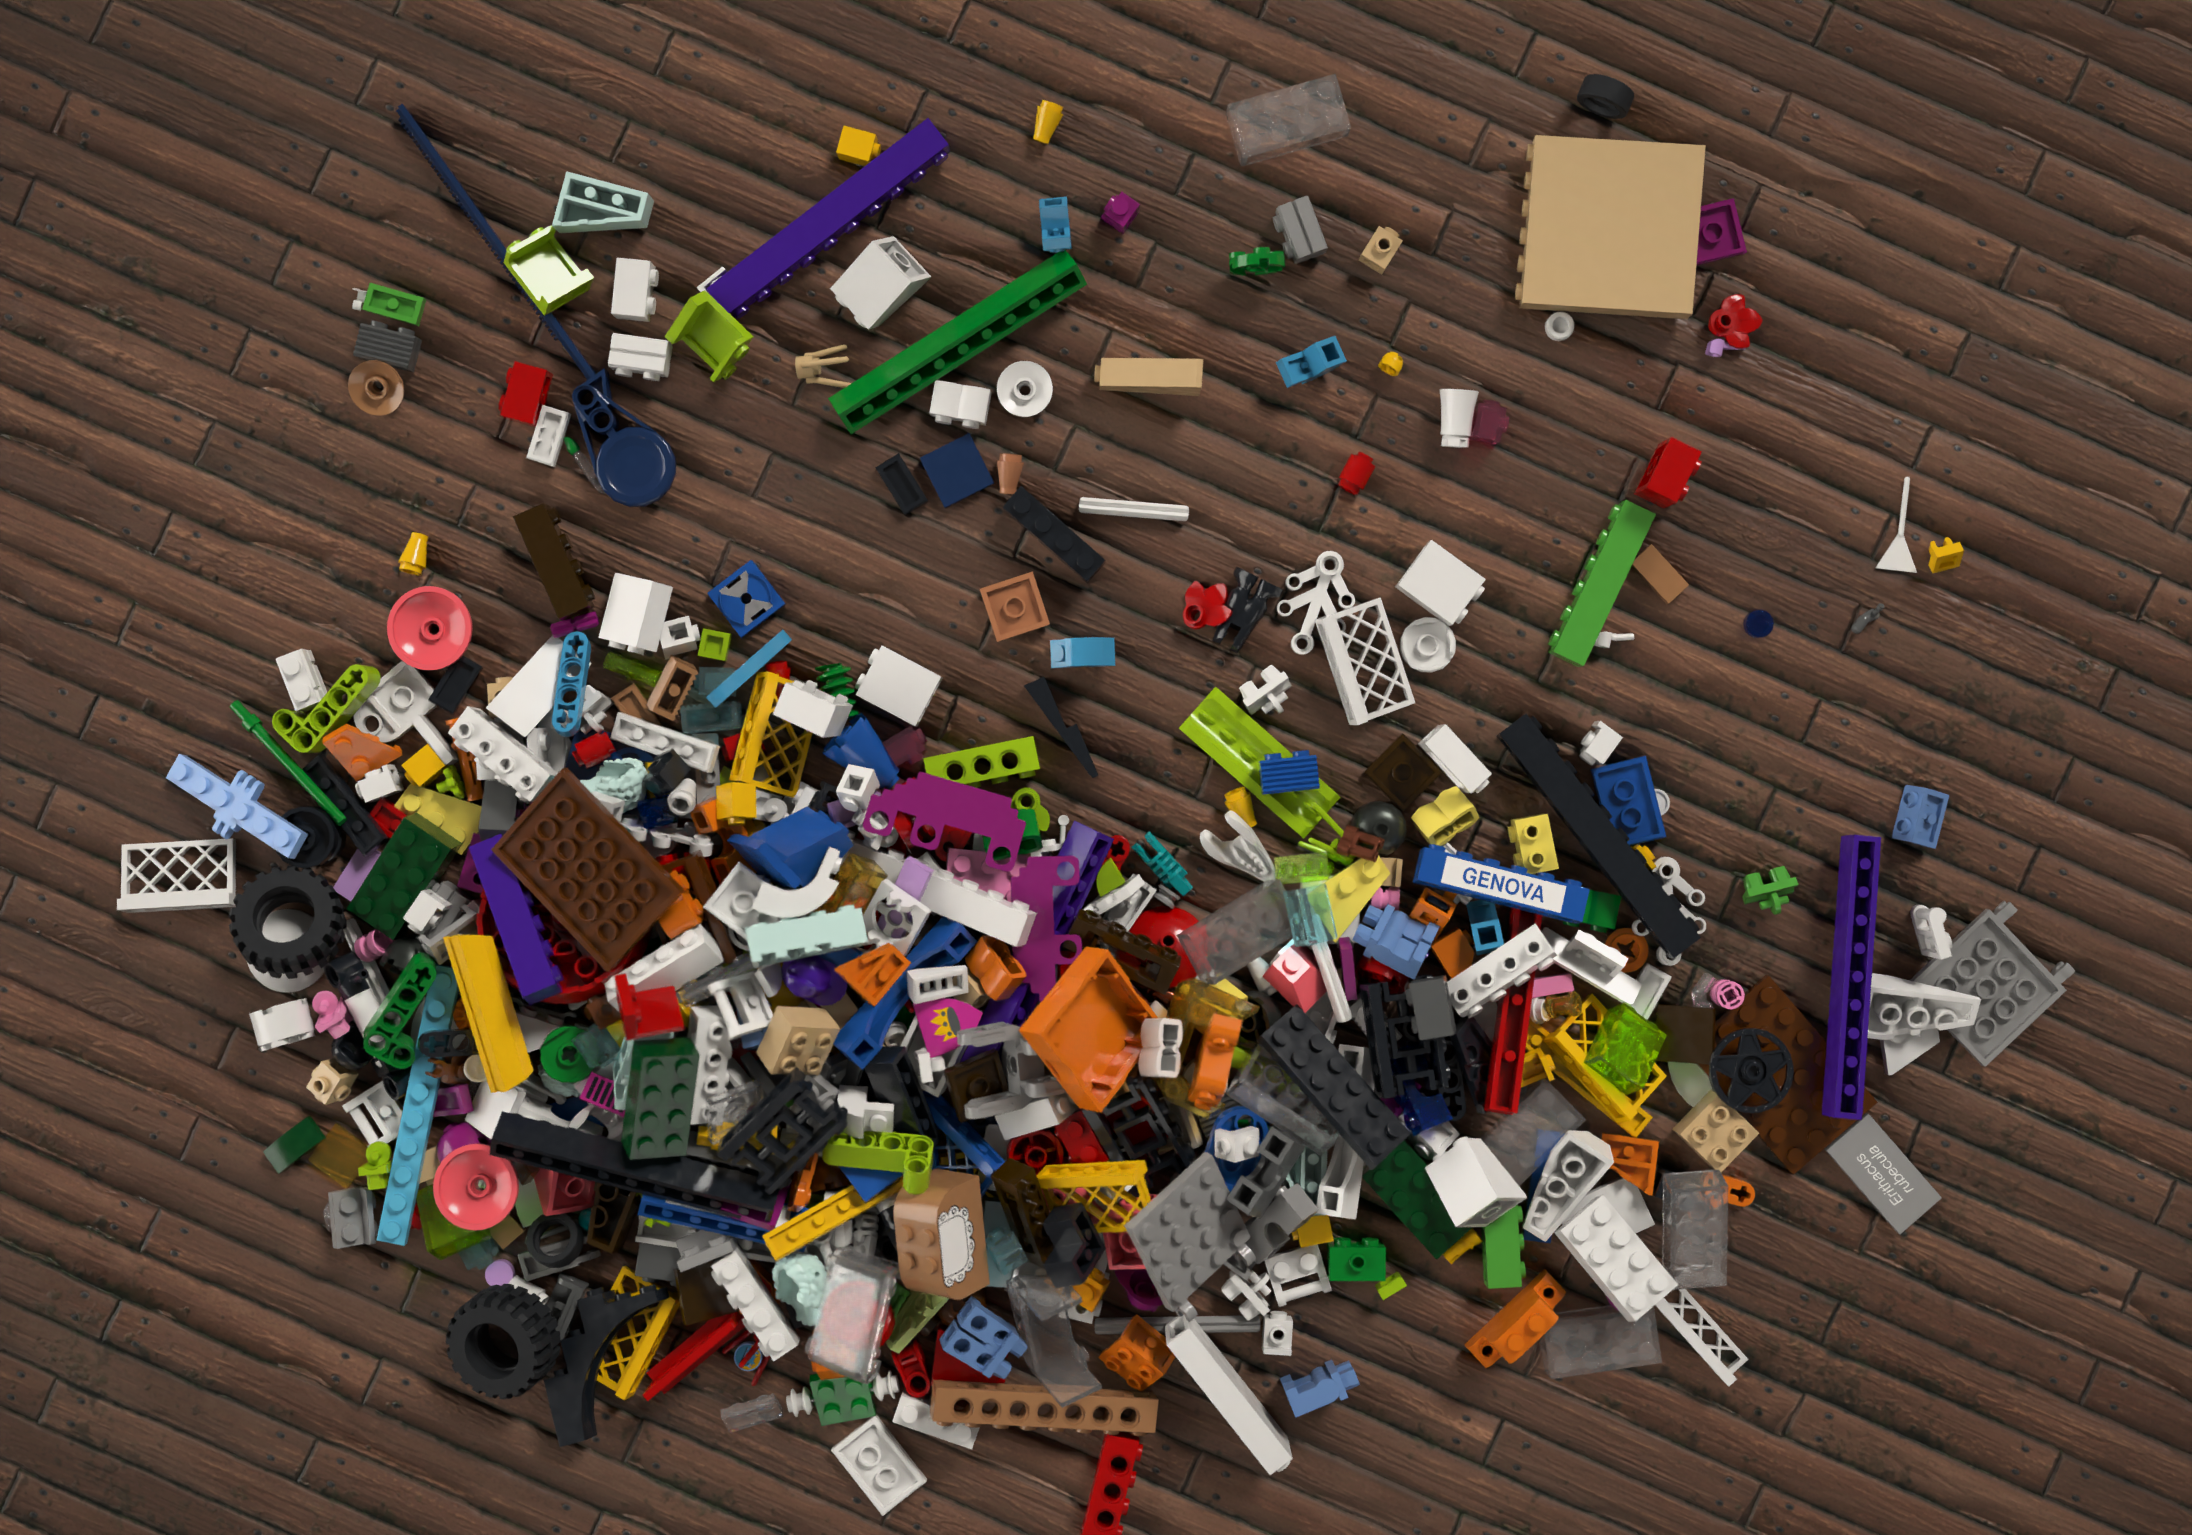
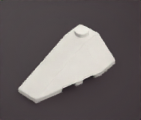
M1872 973L1868 1038L1888 1040L1894 1039V1035L1906 1033L1917 1035L1921 1034L1920 1031L1937 1028L1941 1031L1974 1025L1981 999L1976 996L1898 977Z
M1568 1130L1549 1153L1522 1224L1523 1228L1546 1242L1614 1163L1610 1145L1588 1131Z

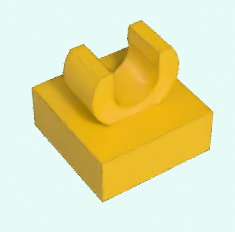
M1946 537L1943 546L1937 547L1936 543L1931 541L1929 546L1931 557L1928 566L1932 574L1960 566L1964 553L1960 542L1952 543V540Z

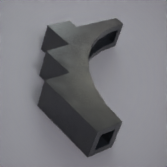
M655 1284L640 1288V1294L631 1296L630 1291L618 1295L615 1294V1290L604 1292L603 1287L587 1291L586 1298L577 1300L583 1328L570 1331L571 1337L561 1340L567 1367L553 1371L554 1377L544 1380L560 1447L585 1441L597 1435L594 1416V1393L599 1368L605 1353L617 1333L635 1315L652 1304L670 1298L667 1287L656 1289Z

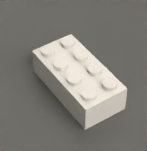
M1604 1195L1595 1197L1554 1232L1628 1322L1637 1321L1678 1286L1676 1281Z

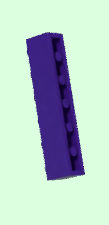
M502 834L469 846L522 997L529 1005H532L563 992L559 983L563 981V976L558 965L553 966L550 957L554 956V952L548 939L544 941L541 934L545 927L539 914L535 915L532 907L536 903L531 891L525 890L524 884L491 850L501 839Z

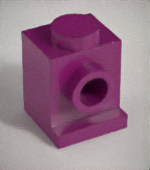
M1121 191L1119 196H1112L1108 201L1101 219L1124 234L1138 215L1140 204Z

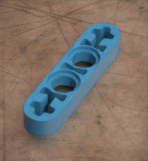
M781 630L706 697L708 701L716 708L792 640L784 630Z
M578 631L568 634L563 642L552 716L553 727L563 737H571L579 731L591 655V644L584 633ZM577 641H581L583 645L578 646L577 655L579 658L575 657L576 653L572 647L577 644ZM574 665L581 667V671L577 676H567L566 672L569 667ZM568 691L577 692V698L571 703H565L563 701L564 694ZM564 710L568 711V717L572 722L568 723L566 728H563L561 723L566 721L567 714Z

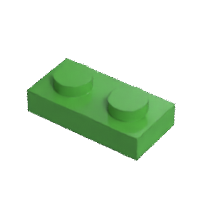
M369 283L362 310L419 326L426 299Z

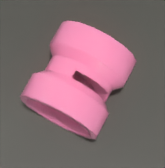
M1380 886L1368 901V907L1371 905L1384 911L1387 904L1395 907L1394 910H1399L1400 888L1390 886L1388 889L1383 890Z
M374 929L356 939L354 943L355 953L362 961L367 963L373 962L380 956H383L387 947L395 940Z
M1721 979L1712 984L1710 988L1711 1000L1720 1007L1735 1009L1744 1001V990L1736 982Z

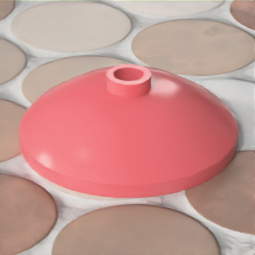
M435 586L418 587L405 593L392 607L387 621V635L395 654L406 664L421 670H439L454 664L466 652L472 637V620L466 605L454 593ZM437 624L439 632L434 635L431 632V628Z
M465 1145L449 1153L440 1163L433 1182L434 1199L442 1215L452 1224L467 1230L487 1229L503 1221L514 1208L519 1193L518 1175L511 1160L490 1155V1145ZM480 1180H484L486 1183L484 1190L478 1185Z

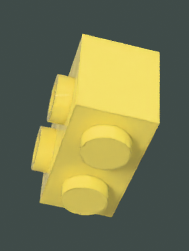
M1541 813L1510 820L1511 826L1508 827V836L1510 842L1515 843L1517 852L1513 854L1514 865L1527 868V873L1529 874L1559 869L1548 814Z

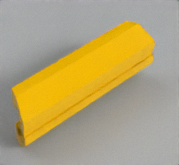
M453 935L443 937L491 1093H496L497 1091L507 1092L526 1080L533 1072V1068L493 937L487 935Z

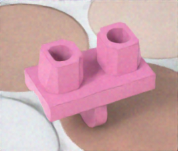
M330 991L318 992L312 1001L314 1011L319 1014L315 1028L319 1033L327 1029L332 1037L337 1039L350 1030L348 1023L353 1020V1017L342 996L338 1000L336 995Z

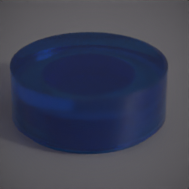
M1755 610L1746 615L1743 626L1749 636L1761 638L1771 633L1774 621L1767 611Z

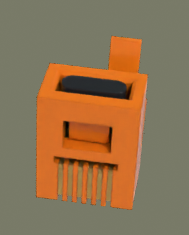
M1426 887L1408 916L1428 926L1429 922L1440 926L1432 942L1434 944L1457 906L1453 902L1457 894L1445 891L1443 896Z

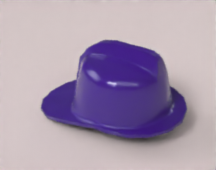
M817 955L783 962L781 969L782 980L786 987L798 997L814 1004L826 1006L839 1002L846 993L847 982L835 971L837 966Z

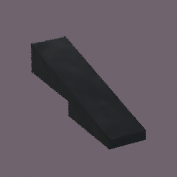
M1045 677L1024 685L1092 778L1099 776L1077 724L1066 728Z

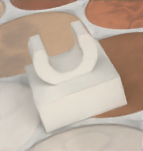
M926 1050L914 1051L917 1077L921 1083L933 1081L932 1072L945 1070L944 1058L941 1056L930 1058V1054Z

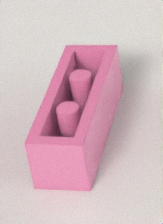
M1567 972L1534 978L1532 998L1574 991L1571 973Z

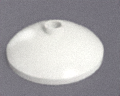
M296 909L273 911L266 918L262 933L270 941L289 942L302 936L310 928L314 917ZM330 955L326 958L327 962H329ZM247 962L251 973L261 984L278 992L288 993L306 989L319 980L325 972L324 967L320 968L318 965L312 968L314 973L305 976L301 972L297 973V978L288 979L285 974H282L279 979L271 977L268 971L264 974L257 971L253 964L250 965Z

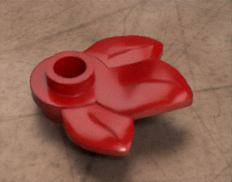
M1734 294L1725 298L1721 303L1720 309L1711 314L1708 327L1713 335L1724 337L1730 346L1744 349L1750 346L1748 333L1758 329L1763 320L1757 311L1745 308L1744 295ZM1721 319L1725 321L1726 326L1721 323Z
M1194 581L1185 593L1187 606L1183 611L1184 623L1189 628L1198 630L1206 625L1217 627L1230 618L1232 610L1224 606L1227 600L1226 585L1220 583L1204 589L1198 581ZM1201 612L1200 617L1195 620V615Z

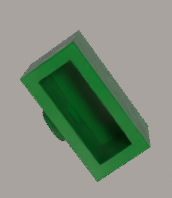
M1334 1238V1242H1327V1276L1329 1281H1386V1247L1383 1242H1379L1377 1238H1362V1242H1351L1350 1238Z

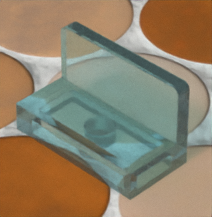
M1325 883L1283 891L1295 947L1310 946L1337 938Z

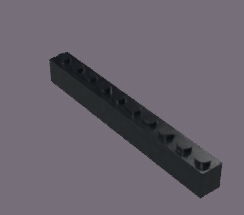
M1527 714L1523 715L1499 733L1497 738L1669 958H1675L1701 938L1697 933L1700 930L1698 925L1690 916L1686 918L1679 910L1682 908V905L1673 894L1668 896L1662 888L1665 885L1663 880L1656 872L1650 873L1644 865L1647 863V860L1638 849L1632 850L1627 843L1630 840L1621 827L1616 829L1611 823L1610 819L1612 816L1606 807L1602 804L1598 806L1592 797L1595 794L1585 782L1581 784L1575 777L1577 774L1576 769L1568 760L1564 762L1558 755L1560 749L1551 738L1546 739L1540 732L1543 728L1534 716L1529 718Z
M502 1111L491 1138V1156L738 1219L741 1218L740 1215L721 1209L723 1202L739 1205L738 1212L742 1215H748L750 1208L766 1212L765 1221L771 1222L779 1193L778 1188L770 1195L766 1193V1186L764 1184L760 1186L757 1183V1176L746 1174L740 1170L733 1171L718 1167L712 1163L694 1161L685 1156L630 1160L620 1141L609 1139L603 1135L581 1132L572 1127L566 1128L554 1125L545 1120L538 1121L523 1117L518 1113Z

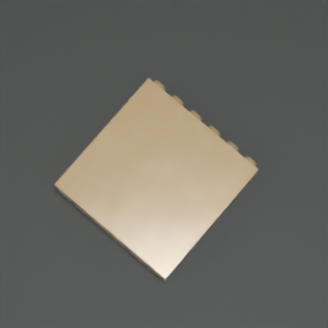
M1535 135L1532 144L1527 145L1526 161H1531L1530 172H1525L1524 189L1529 190L1528 200L1523 199L1522 217H1526V227H1521L1519 244L1524 245V254L1519 255L1517 272H1522L1521 283L1516 284L1515 300H1520L1519 308L1688 319L1693 314L1706 145Z

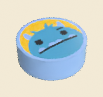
M746 1341L738 1346L734 1354V1361L737 1366L755 1342ZM760 1348L745 1366L740 1368L741 1370L752 1371L760 1365L763 1359V1353Z

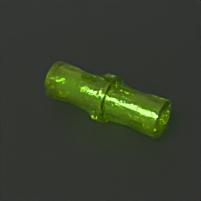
M610 651L603 663L604 669L624 675L627 680L632 681L634 679L654 688L662 674L660 670L640 664V661L637 659H626Z

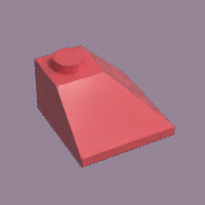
M1300 940L1291 945L1262 976L1293 1007L1297 1004L1304 1013L1327 992L1315 955Z
M539 1168V1172L534 1177L545 1216L592 1208L595 1198V1182Z

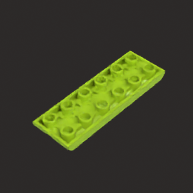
M1217 687L1207 695L1178 728L1303 839L1322 819L1311 806V803L1313 801L1316 802L1327 813L1340 799V796L1320 778V789L1262 794L1259 761L1265 760L1264 755L1281 753L1282 758H1291L1293 755Z

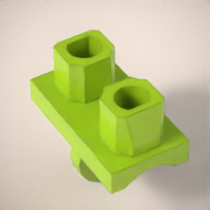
M377 1141L368 1146L366 1150L368 1162L358 1168L359 1176H367L368 1190L384 1189L388 1186L393 1159L390 1160L392 1155L390 1146L383 1141Z

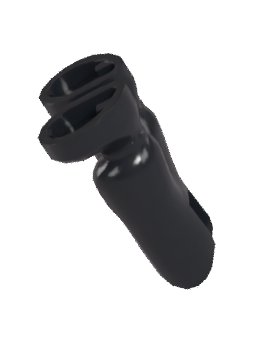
M1236 566L1233 574L1238 582V586L1229 592L1225 604L1226 607L1232 610V615L1226 622L1217 626L1212 641L1220 645L1228 633V628L1231 627L1239 631V633L1235 636L1230 650L1239 653L1255 626L1265 615L1267 600L1280 597L1283 590L1261 579L1253 598L1249 599L1250 591L1259 577Z

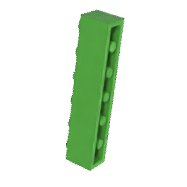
M1628 500L1613 506L1608 516V519L1611 520L1608 529H1603L1596 541V544L1599 545L1595 556L1592 554L1589 556L1584 566V570H1587L1583 581L1579 579L1573 589L1572 595L1575 598L1571 606L1566 605L1561 614L1560 620L1563 623L1559 631L1555 630L1548 642V645L1551 646L1549 654L1577 667L1585 665L1656 516L1655 513Z

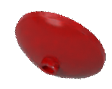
M1159 906L1149 909L1139 915L1129 929V932L1135 935L1142 934L1149 937L1152 943L1160 947L1166 946L1163 943V940L1166 938H1170L1173 941V945L1167 947L1174 949L1182 958L1180 967L1168 989L1181 987L1191 982L1205 966L1209 951L1206 932L1201 923L1192 914L1181 908L1174 907L1172 909L1169 906ZM1125 952L1126 954H1128V955H1130V956H1132V957H1134V958H1136V959H1138V960H1141V961H1142L1141 965L1146 966L1145 963H1146V961H1147V958H1146L1145 961H1144V960H1142V959H1140V958H1137V957H1135V956H1133V955H1131V954Z

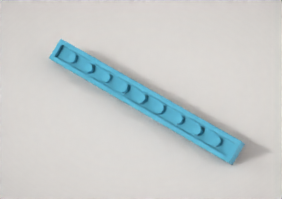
M436 964V978L426 994L417 1043L421 1034L426 1031L451 1029L454 1008L459 992L451 966ZM448 1035L443 1036L445 1041L439 1042L435 1041L433 1036H431L428 1042H424V1046L428 1047L431 1052L434 1051V1046L443 1045L445 1046L444 1051H447ZM417 1043L415 1060L411 1068L377 1235V1241L405 1246L408 1242L441 1077L433 1078L425 1074L426 1071H434L436 1064L428 1062V1059L432 1057L423 1055L418 1049ZM434 1057L443 1061L445 1057Z

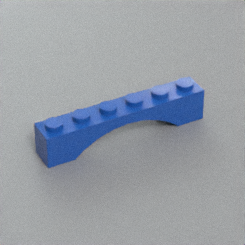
M943 916L907 955L906 958L911 964L874 1007L866 1001L842 1027L833 1045L847 1059L863 1070L881 1050L891 1023L910 998L907 991L906 971L947 967L957 964L976 944V939L960 923Z

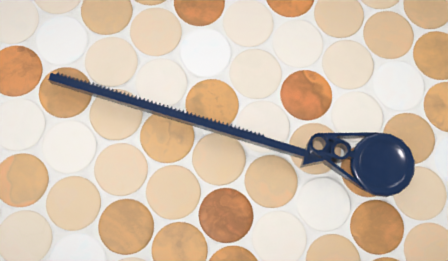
M403 104L399 105V109L396 110L400 116L398 121L407 131V134L410 135V138L413 139V142L417 143L416 146L422 152V155L425 156V159L428 160V163L432 164L433 171L437 173L443 184L447 185L448 192L452 194L458 205L462 206L461 209L465 210L463 213L467 215L473 226L477 227L475 230L480 231L479 235L482 236L486 244H489L488 247L492 248L490 251L495 252L494 256L497 257L501 265H504L503 268L507 269L505 272L507 274L510 273L509 277L512 278L516 286H519L517 289L522 290L520 292L522 295L525 294L524 298L527 299L528 303H531V307H534L532 310L537 311V316L540 315L539 319L542 320L543 324H546L544 327L549 328L547 331L552 332L551 336H555V341L559 340L586 377L587 381L577 386L573 391L572 400L594 472L602 490L613 501L628 507H646L661 500L671 489L676 476V458L670 444L652 428L612 401L609 372L603 369L596 374L555 315L550 312L544 316L503 263L507 249L409 110ZM587 393H593L594 399L592 403L583 405V396ZM616 408L641 427H626L617 431L619 420L612 409ZM604 415H608L610 418L609 425L605 428H599V419ZM589 425L600 435L609 436L601 445L597 458Z

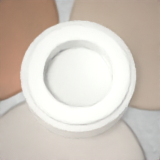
M1565 312L1552 314L1545 323V332L1554 341H1563L1574 331L1573 318Z

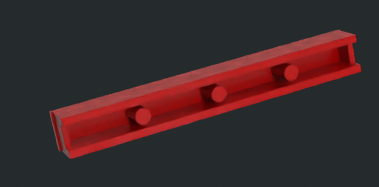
M1510 907L1506 943L1534 924L1541 930L1542 915ZM1535 971L1529 974L1531 978L1518 987L1515 984L1505 990L1507 994L1498 1000L1484 1111L1508 1115L1518 1113Z

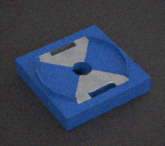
M752 559L707 593L741 638L786 605ZM741 577L740 581L734 584L731 588H727L730 584H732L734 581ZM745 593L750 594L752 597L751 602L748 604H744L741 600L742 595ZM763 609L766 610V612L752 621L751 618Z

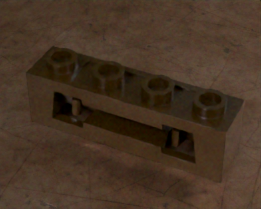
M1079 909L1067 935L1080 936L1082 951L1085 947L1108 949L1130 979L1163 995L1166 994L1180 967L1182 957L1174 949L1167 946L1160 947L1152 943V940L1145 935H1135L1127 931L1120 923H1110L1101 919V916L1092 910L1085 911ZM1099 936L1103 937V941H1104V942H1106V943H1108V944H1110V945H1112V946H1114V947H1116V948H1118V949H1121V950H1123V951H1125V952H1127V953H1129V954H1131V955H1133V956H1135V957H1137V958H1140V959H1142V960H1144V961H1145V959L1147 958V961H1146V963H1145L1146 966L1141 965V963H1142L1141 960H1138V959H1136V958H1134V957H1132V956H1130V955H1128V954H1126V953H1124V952H1122V951H1120V950H1117V949H1115V948H1113V947H1111V946H1109V945H1107V944H1105V943H1103V942H1100V944L1098 945L1097 943H1098V941H1099ZM1064 941L1062 947L1077 953V946L1073 941Z
M1009 1158L991 1175L1021 1259L1045 1269L1043 1264L1055 1248L1043 1226L1050 1213L1034 1168ZM1026 1233L1027 1237H1025L1023 1241L1022 1235Z

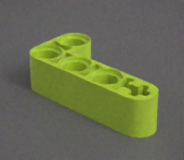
M351 665L309 715L293 709L278 710L272 717L273 728L298 752H322L326 749L322 737L347 724L378 687L381 680L379 671L373 666ZM346 692L348 699L344 705L342 698ZM327 714H329L330 722L328 725H326L325 723V717ZM290 716L293 720L291 727H289L288 725V719ZM309 735L312 736L311 746L307 742Z
M843 1131L838 1136L834 1134L828 1140V1144L822 1151V1159L825 1163L834 1166L903 1172V1188L910 1194H921L928 1189L933 1165V1141L923 1135L864 1131L863 1139L852 1137Z

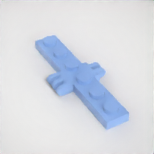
M179 754L166 776V779L216 811L214 814L216 822L212 830L220 834L224 839H229L234 832H238L243 828L287 858L295 859L308 836L307 833L257 802L265 785L259 780L256 781V778L253 776H248V773L244 770H240L230 784L188 756Z

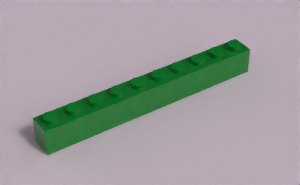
M1066 250L1058 252L828 399L850 434H853L1083 288L1087 283L1077 263Z

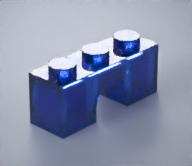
M1417 1041L1398 1048V1050L1419 1047V1043ZM1424 1054L1415 1055L1417 1070L1429 1068ZM1404 1057L1390 1058L1392 1074L1406 1072ZM1415 1079L1402 1081L1404 1095H1395L1393 1098L1396 1103L1400 1104L1404 1113L1405 1125L1412 1131L1413 1136L1442 1126L1452 1120L1441 1093L1431 1097L1424 1096L1417 1090Z

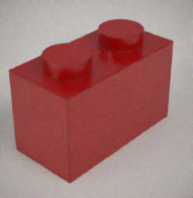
M514 361L513 368L510 367L506 375V383L508 384L506 394H503L499 401L500 416L507 420L536 427L542 405L546 403L553 374L546 369Z

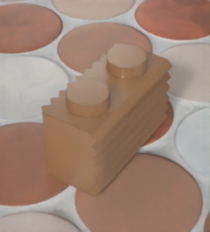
M671 655L647 702L648 709L672 721L676 720L675 715H678V710H681L680 706L683 705V700H686L685 696L688 695V690H691L690 686L694 685L693 680H696L695 676L699 675L695 666Z

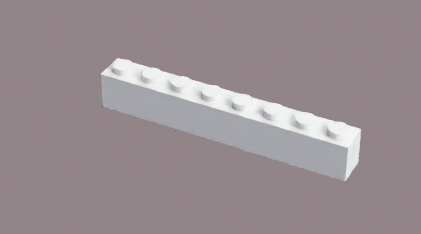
M849 830L848 837L854 846L842 857L843 860L838 872L876 888L879 887L884 879H888L895 884L906 858H903L905 854L889 848L888 851L882 848L876 850L869 845L865 838L864 840L855 837L856 833ZM916 859L929 867V863L920 859ZM934 870L920 903L937 914L1015 947L1026 945L1037 914L1029 910L1030 906L1017 900H1014L1013 903L1003 899L1004 895L994 890L985 892L978 889L979 884L967 879H963L961 882L954 879V874L947 870Z

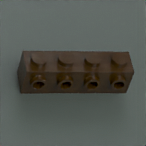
M542 503L513 516L559 620H567L595 608L592 602L595 599V595L590 585H585L581 577L584 574L583 568L577 558L573 559L569 549L573 548L568 535L566 533L562 534L558 524L561 523V519L557 510Z

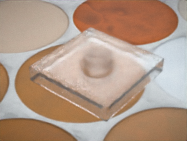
M759 1079L706 1099L708 1139L712 1145L720 1143V1139L763 1099V1084Z

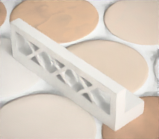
M1671 1275L1678 1284L1676 1288L1680 1291L1679 1303H1668L1665 1298H1662L1655 1306L1721 1380L1730 1386L1737 1380L1733 1373L1748 1358L1679 1281ZM1684 1297L1690 1302V1304L1684 1303ZM1674 1308H1679V1313ZM1684 1308L1696 1309L1698 1311V1324L1686 1323L1684 1321ZM1703 1318L1708 1322V1324H1703ZM1692 1328L1697 1329V1334L1693 1331ZM1702 1329H1714L1717 1332L1716 1344H1705L1702 1341ZM1722 1339L1726 1342L1727 1345H1721ZM1710 1349H1716V1355ZM1721 1350H1733L1738 1358L1726 1367L1720 1361Z

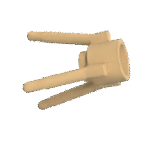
M843 344L817 352L805 353L804 356H796L795 367L798 379L806 378L807 384L818 383L840 388L850 385L851 383L816 377V375L821 374V366L849 361L848 357L819 358L846 350L847 345Z

